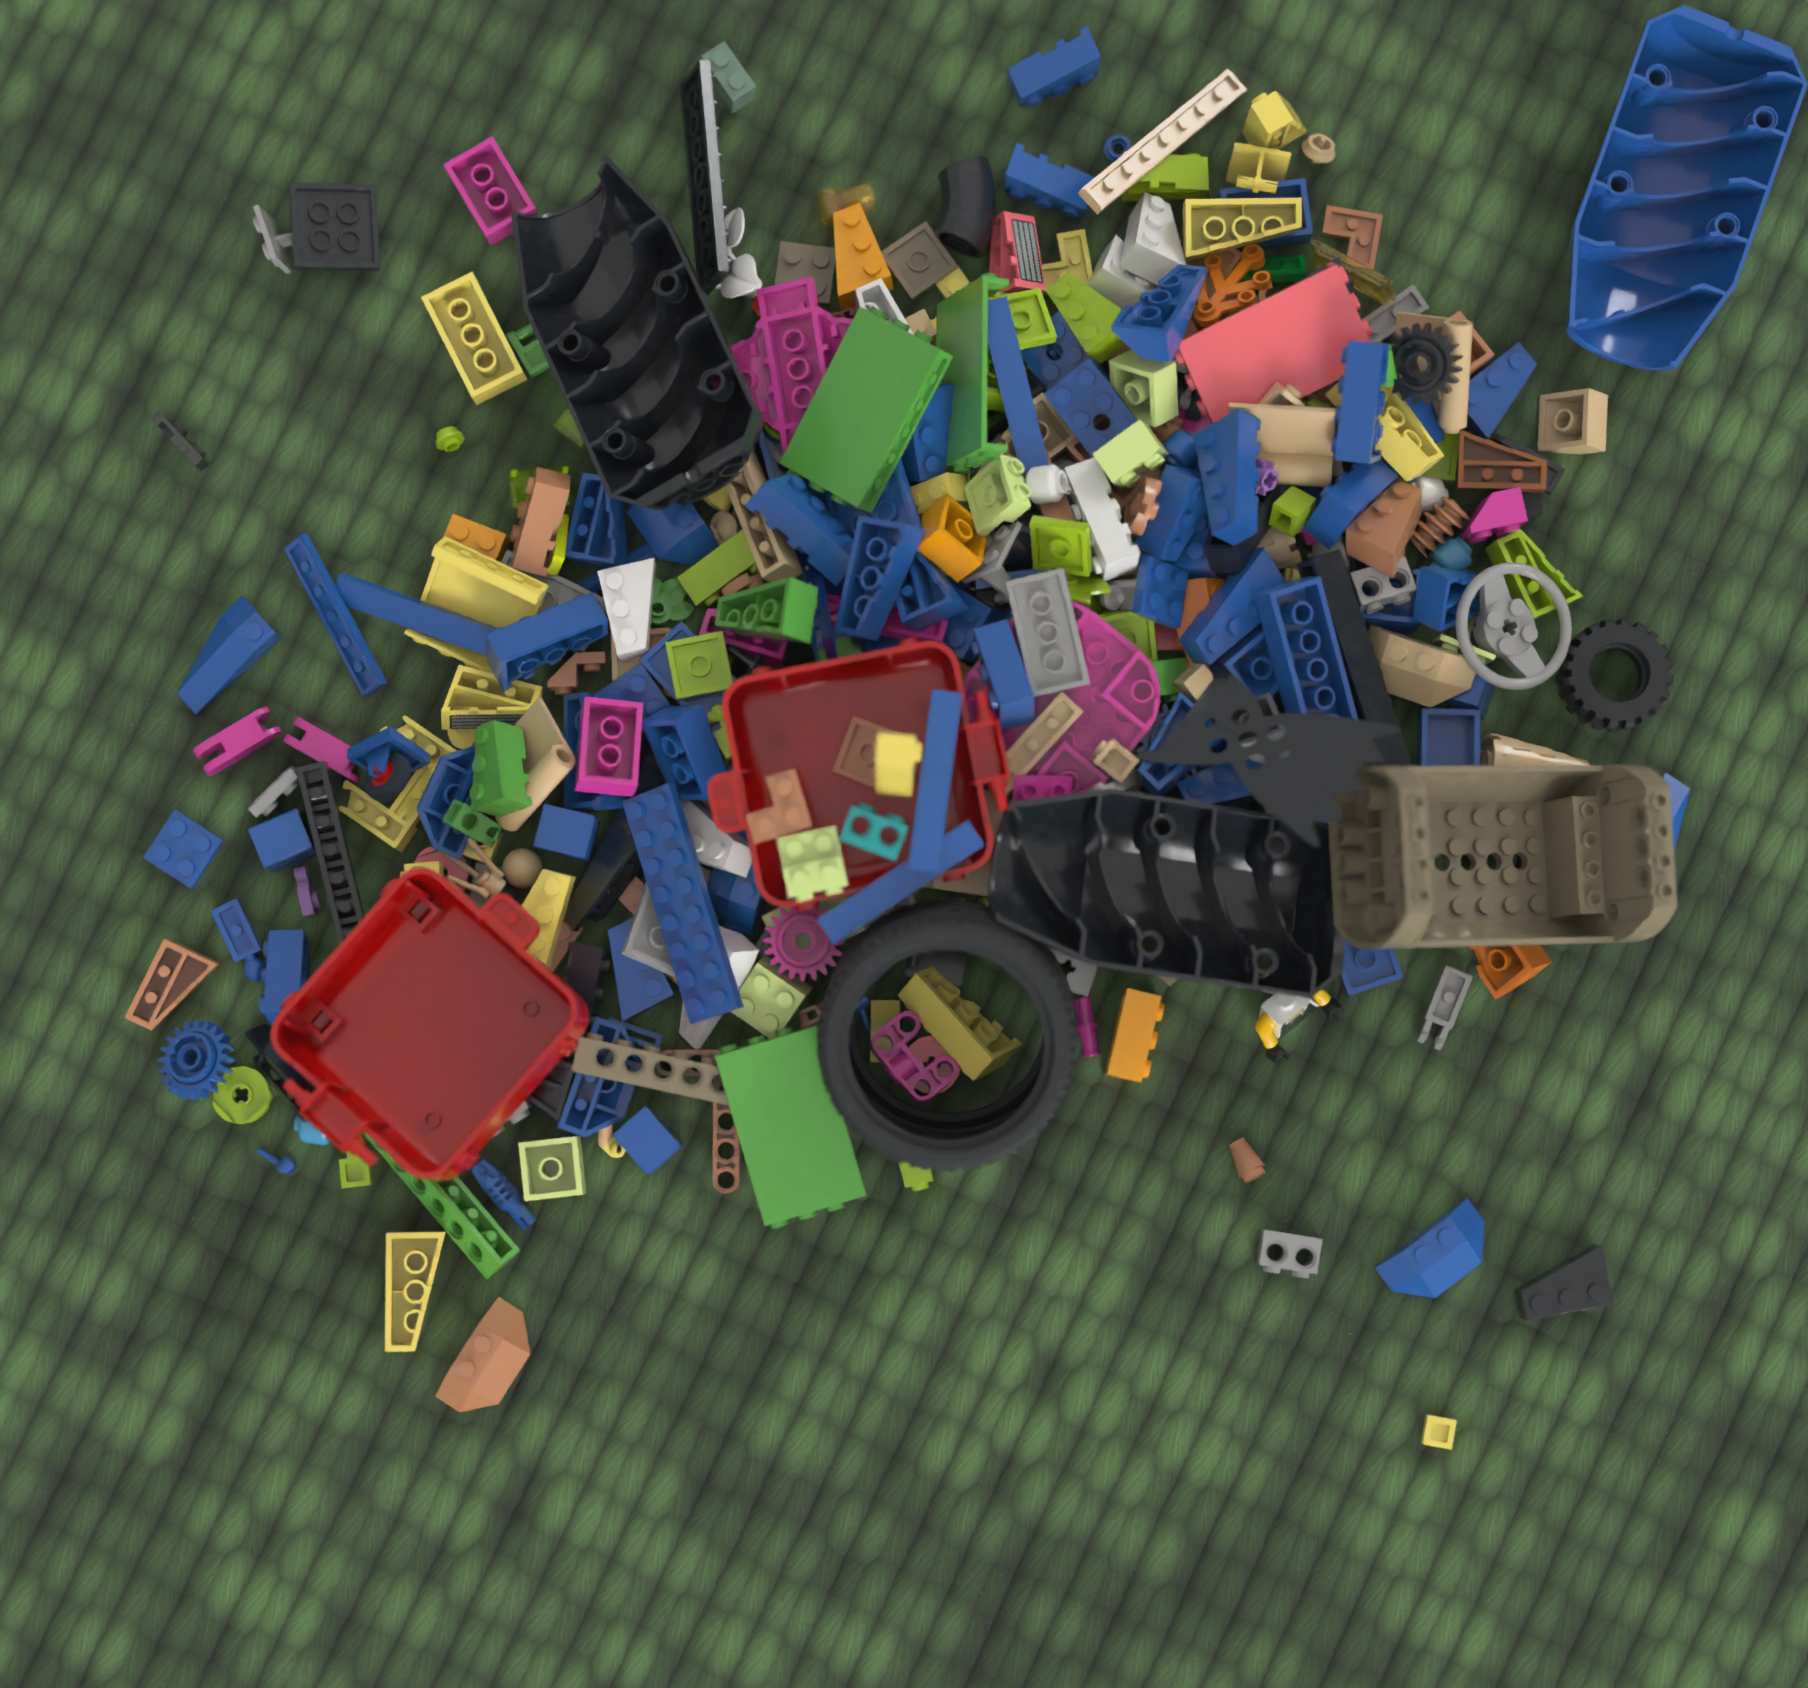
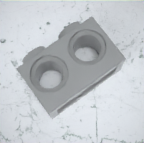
M1405 556L1400 559L1394 576L1395 579L1402 583V588H1394L1389 582V579H1392V577L1372 567L1349 574L1360 611H1366L1367 614L1377 612L1384 608L1383 605L1394 603V605L1404 604L1411 600L1410 597L1413 596L1417 589ZM1362 587L1372 588L1375 596H1366L1362 592Z
M1261 1229L1256 1264L1263 1265L1262 1271L1280 1274V1269L1292 1270L1291 1276L1309 1278V1273L1317 1274L1322 1239ZM1272 1244H1278L1282 1250L1281 1256L1276 1260H1270L1267 1256V1249ZM1306 1248L1310 1252V1260L1308 1263L1300 1265L1296 1261V1253L1300 1249Z

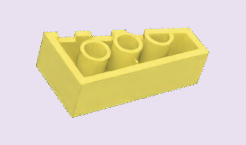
M446 1231L386 1232L385 1352L416 1350Z

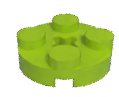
M247 1066L230 1068L233 1071L232 1073L223 1074L227 1083L218 1082V1092H213L212 1102L214 1109L221 1118L231 1123L246 1124L255 1122L266 1113L272 1101L273 1093L270 1083L257 1069ZM238 1088L248 1090V1100L246 1102L243 1100L236 1101L235 1098L238 1096L236 1090Z

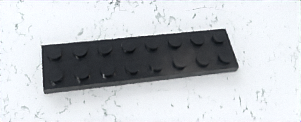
M699 59L680 85L696 275L705 294L710 295L727 273L730 272L731 258L727 254L729 232L725 229L726 204L723 203L722 199L724 179L720 176L722 154L718 150L719 125L715 121L717 100L713 98L715 76L711 72L710 60Z

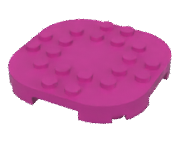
M1072 601L1090 684L1062 691L1083 710V713L1026 775L1072 776V794L1088 792L1100 782L1105 783L1111 775L1100 766H1095L1092 763L1096 758L1092 754L1093 751L1103 740L1108 743L1114 738L1131 752L1151 728L1158 713L1161 694L1156 670L1148 657L1091 609ZM1012 617L1008 623L1025 668L1014 617ZM979 660L970 669L963 682L970 724L976 723L975 714H978L974 693L986 691L989 711H993L994 719H997L995 711L989 703L987 684H983L978 667L981 666ZM1062 691L1034 697V721ZM1034 721L1001 731L1005 753Z

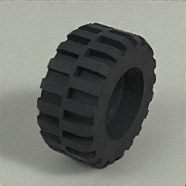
M1612 618L1602 620L1600 623H1594L1573 637V640L1570 642L1568 653L1560 666L1559 673L1556 675V684L1561 686V690L1558 692L1560 699H1565L1568 703V706L1565 708L1570 714L1576 713L1579 716L1577 721L1583 725L1589 723L1592 725V729L1598 731L1607 729L1608 732H1618L1622 729L1628 730L1650 719L1651 716L1662 708L1661 704L1668 699L1671 693L1668 687L1673 684L1674 675L1669 674V669L1673 667L1672 658H1666L1665 652L1668 651L1665 643L1659 645L1656 641L1659 636L1653 630L1649 633L1644 630L1645 625L1639 622L1630 624L1629 619L1623 618L1617 621H1613ZM1607 649L1618 650L1629 656L1635 663L1639 674V685L1632 697L1625 701L1614 702L1602 697L1595 690L1590 680L1589 668L1592 659L1599 652Z

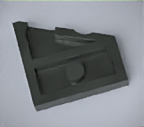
M159 411L150 418L201 472L209 465L204 458L207 452L196 441L191 444L184 437L188 432L177 420L172 424Z

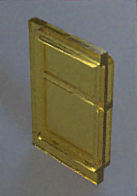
M1312 238L1310 245L1317 268L1339 257L1353 280L1354 289L1382 304H1385L1387 300L1392 303L1395 302L1396 294L1392 279Z

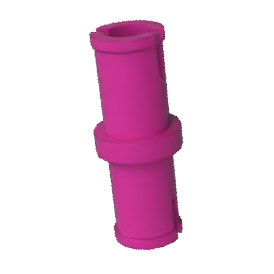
M1091 997L1079 998V1000L1074 999L1073 1003L1077 1020L1076 1032H1079L1082 1057L1100 1055L1101 1052L1099 1051L1096 1033L1098 1022H1094Z

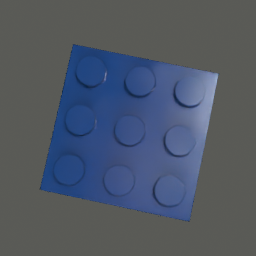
M901 458L872 513L859 509L850 503H847L846 506L839 504L830 498L831 492L827 490L824 492L831 516L838 519L844 525L845 531L852 539H854L858 516L906 523L922 528Z

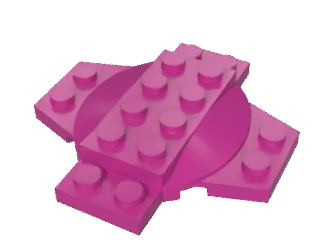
M812 277L756 289L761 318L754 326L756 329L752 337L745 341L741 340L731 346L733 354L763 415L764 421L780 431L783 455L853 320L851 318H835L832 314L819 307L815 280Z

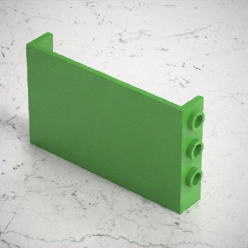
M994 273L982 274L981 277L973 282H969L967 286L955 291L953 295L937 304V348L953 356L940 383L955 384L945 473L969 474L972 469L983 467L984 463L996 460L998 456L1008 451V445L987 443L988 298L1009 286V279L998 278V275Z
M873 306L870 311L859 307L779 462L789 468L787 474H793L802 480L805 477L810 480L808 486L823 494L825 490L831 492L830 498L839 504L846 506L847 503H850L869 513L873 512L953 358L951 354L930 344L933 338L918 330L915 335L909 333V325L896 318L892 323L887 321L888 314Z
M816 1025L793 1031L792 1026L775 1031V1037L765 1039L764 1035L747 1039L748 1045L737 1048L736 1043L720 1047V1053L715 1054L764 1226L771 1225L772 1229L787 1225V1219L799 1216L800 1220H805L816 1216L817 1210L827 1208L828 1212L845 1207L844 1202L866 1196L847 1127L844 1123L843 1115L839 1116L830 1100L831 1095L826 1092L817 1055L818 1028Z

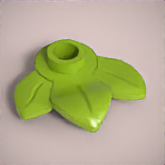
M1065 574L1071 601L1090 604L1091 595L1111 594L1110 586L1097 575L1090 574L1089 577Z

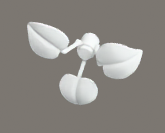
M738 207L727 214L724 219L725 229L729 232L727 254L733 263L730 272L727 273L722 284L717 285L715 288L721 289V294L728 299L742 295L748 299H753L757 296L756 289L762 287V280L757 276L755 260L750 254H743L736 258L731 251L732 247L740 243L745 227L744 212Z

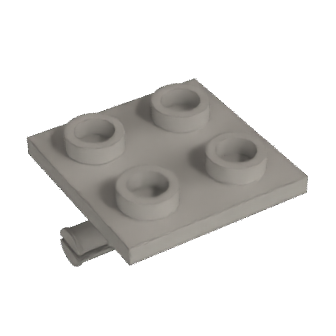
M259 205L253 206L256 214L253 217V223L257 232L263 234L265 243L262 244V249L268 260L271 259L275 267L279 266L286 274L292 272L284 247L292 245L291 233L279 235L274 219Z
M1018 521L1008 526L1004 525L997 531L988 534L982 565L962 579L966 584L978 578H983L999 592L994 596L995 603L998 602V605L1006 602L1010 603L1005 581H1010L1011 579L1002 564L1022 526Z

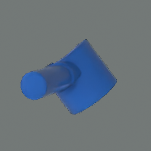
M863 993L855 1009L859 1017H861L866 1033L869 1034L871 1033V1023L864 1008L871 1003Z
M262 1147L257 1151L258 1154L272 1162L276 1170L282 1174L289 1175L298 1167L295 1161L288 1155L279 1160L278 1157Z

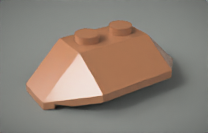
M498 1297L479 1322L447 1372L435 1397L458 1412L499 1404L531 1354L524 1312Z

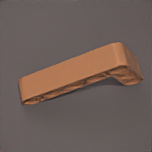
M664 1050L660 1052L662 1055H672L673 1051L690 1054V1061L695 1055H702L704 1058L716 1060L715 1054L720 1053L719 1050ZM662 1061L655 1065L659 1073L665 1076L670 1075L671 1071L668 1072L663 1069ZM689 1067L684 1071L683 1076H700L699 1071L697 1072L692 1067ZM716 1074L713 1077V1088L720 1091L723 1082L721 1075ZM713 1102V1185L721 1193H730L740 1185L741 1144L735 1124L730 1130L723 1129L719 1124L721 1115L724 1113L732 1115L730 1106ZM724 1142H729L734 1146L735 1153L730 1159H724L719 1153V1148ZM725 1171L732 1173L735 1179L733 1186L730 1188H724L719 1183V1176Z

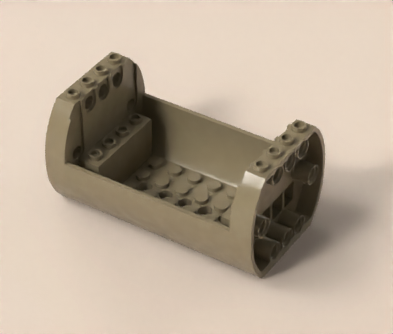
M1643 765L1364 766L1354 770L1364 790L1342 792L1333 795L1336 804L1344 816L1342 819L1328 820L1334 925L1346 941L1360 949L1640 942L1659 933L1669 922L1677 908L1670 788L1657 772ZM1490 854L1496 860L1494 870L1490 869L1487 865V857ZM1515 854L1519 855L1522 860L1520 869L1515 868L1512 860ZM1437 855L1441 856L1444 860L1442 871L1438 870L1434 863ZM1463 855L1470 859V868L1468 870L1461 866Z

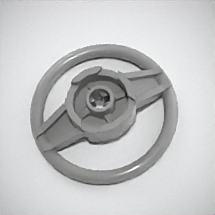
M1508 562L1493 565L1483 570L1465 588L1456 612V635L1465 660L1477 675L1488 683L1503 689L1524 690L1545 682L1560 668L1570 647L1572 622L1566 599L1551 578L1532 566ZM1505 574H1518L1534 580L1547 591L1556 606L1560 621V637L1557 649L1546 666H1544L1532 645V642L1538 637L1533 615L1523 600L1511 599L1503 576ZM1478 590L1480 610L1477 613L1479 615L1476 620V626L1473 627L1475 642L1480 649L1496 655L1497 658H1503L1520 678H1507L1494 673L1480 661L1473 650L1468 635L1467 621L1470 605ZM1503 626H1506V632H1505V633H1504L1503 630H1502V627H1503Z

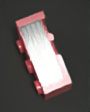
M1002 211L994 217L990 235L989 273L997 274L998 278L1009 279V286L999 292L1011 294L1040 288L1042 293L1046 291L1034 216Z

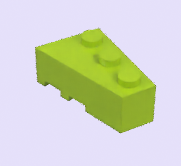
M1170 154L1122 194V202L1139 201L1144 192L1152 196H1158L1163 200L1207 199L1209 192L1208 157H1201L1199 154Z
M1069 272L1046 289V292L1086 353L1100 364L1125 345L1111 329V325L1122 310L1117 305Z

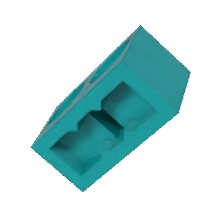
M859 802L858 807L852 805L839 840L896 861L909 827L903 824L905 819L889 812L887 817L875 814L876 807ZM864 816L868 819L870 827L867 832L857 833L854 831L852 821L855 817ZM885 827H893L898 833V839L892 844H886L880 838V833Z

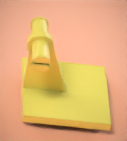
M1235 142L1225 182L1235 183L1236 187L1252 189L1253 193L1263 191L1276 194L1278 181H1284L1291 152Z

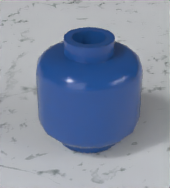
M1188 430L1185 432L1174 431L1163 443L1164 448L1169 454L1164 458L1165 463L1162 465L1164 468L1166 465L1192 468L1197 462L1198 456L1193 432Z

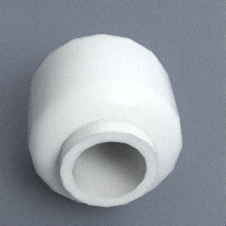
M1054 464L1032 467L1027 472L1026 479H1023L1024 483L1031 490L1030 500L1037 505L1058 502L1068 490V479L1065 472Z
M1419 476L1407 482L1422 490L1421 513L1435 514L1433 505L1437 504L1442 507L1444 504L1441 498L1443 496L1449 497L1448 489L1445 488L1444 482L1440 478Z

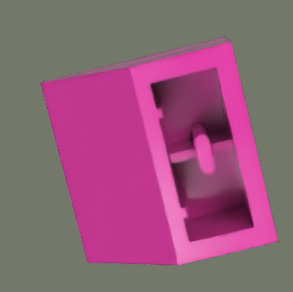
M1516 487L1493 492L1480 501L1470 517L1471 520L1467 521L1459 537L1463 540L1468 539L1469 544L1485 541L1487 537H1491L1495 533L1497 538L1521 530L1520 526L1528 521L1521 488Z

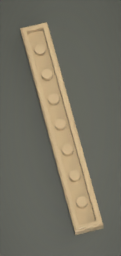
M1227 69L1081 188L1078 194L1098 215L1242 96L1247 89Z

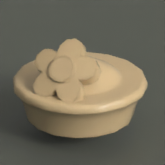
M1313 134L1302 143V150L1308 158L1312 159V163H1328L1335 158V144L1325 135Z
M727 511L716 513L710 523V532L719 545L740 531L739 520Z

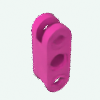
M268 707L252 712L194 748L193 752L197 759L207 757L216 751L219 754L218 757L203 767L207 776L223 771L282 734L279 726L271 729L268 728L267 730L264 727L262 721L271 713Z
M297 716L293 724L305 730L306 733L301 741L287 734L283 742L319 762L327 761L329 768L358 783L360 778L351 772L355 764L347 759V749L351 746Z

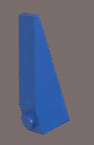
M1261 623L1216 659L1246 687L1253 697L1268 692L1273 696L1279 690Z

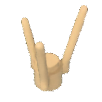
M468 838L467 841L490 869L489 872L485 869L479 873L462 860L454 859L442 853L453 863L476 878L475 884L478 887L456 877L448 876V879L453 883L477 893L484 899L499 894L506 883L502 878L504 873L496 868L473 838Z

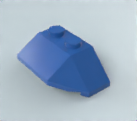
M675 503L671 504L667 510H651L628 504L627 514L659 560L693 566L719 547L714 536L692 504L682 506Z
M476 745L440 757L416 808L432 848L457 860H460L468 843L467 839L470 837L441 821L454 799L471 807L470 790L473 784L474 772L472 770V763L475 758Z
M746 830L737 831L736 833L748 843ZM751 863L746 878L713 867L707 889L723 923L736 925L746 931L745 934L753 936L766 901L757 887L753 863Z
M596 1017L591 1033L603 1035V1042L614 1044L615 1038L632 1042L624 1026ZM607 1048L599 1050L596 1055L597 1062L602 1066L610 1065L614 1059L613 1052ZM638 1055L627 1057L625 1066L628 1071L637 1072L642 1068L643 1063ZM577 1072L557 1128L587 1137L623 1120L636 1085Z
M1464 1198L1375 1266L1374 1269L1392 1292L1436 1298L1482 1263L1485 1221L1468 1198Z

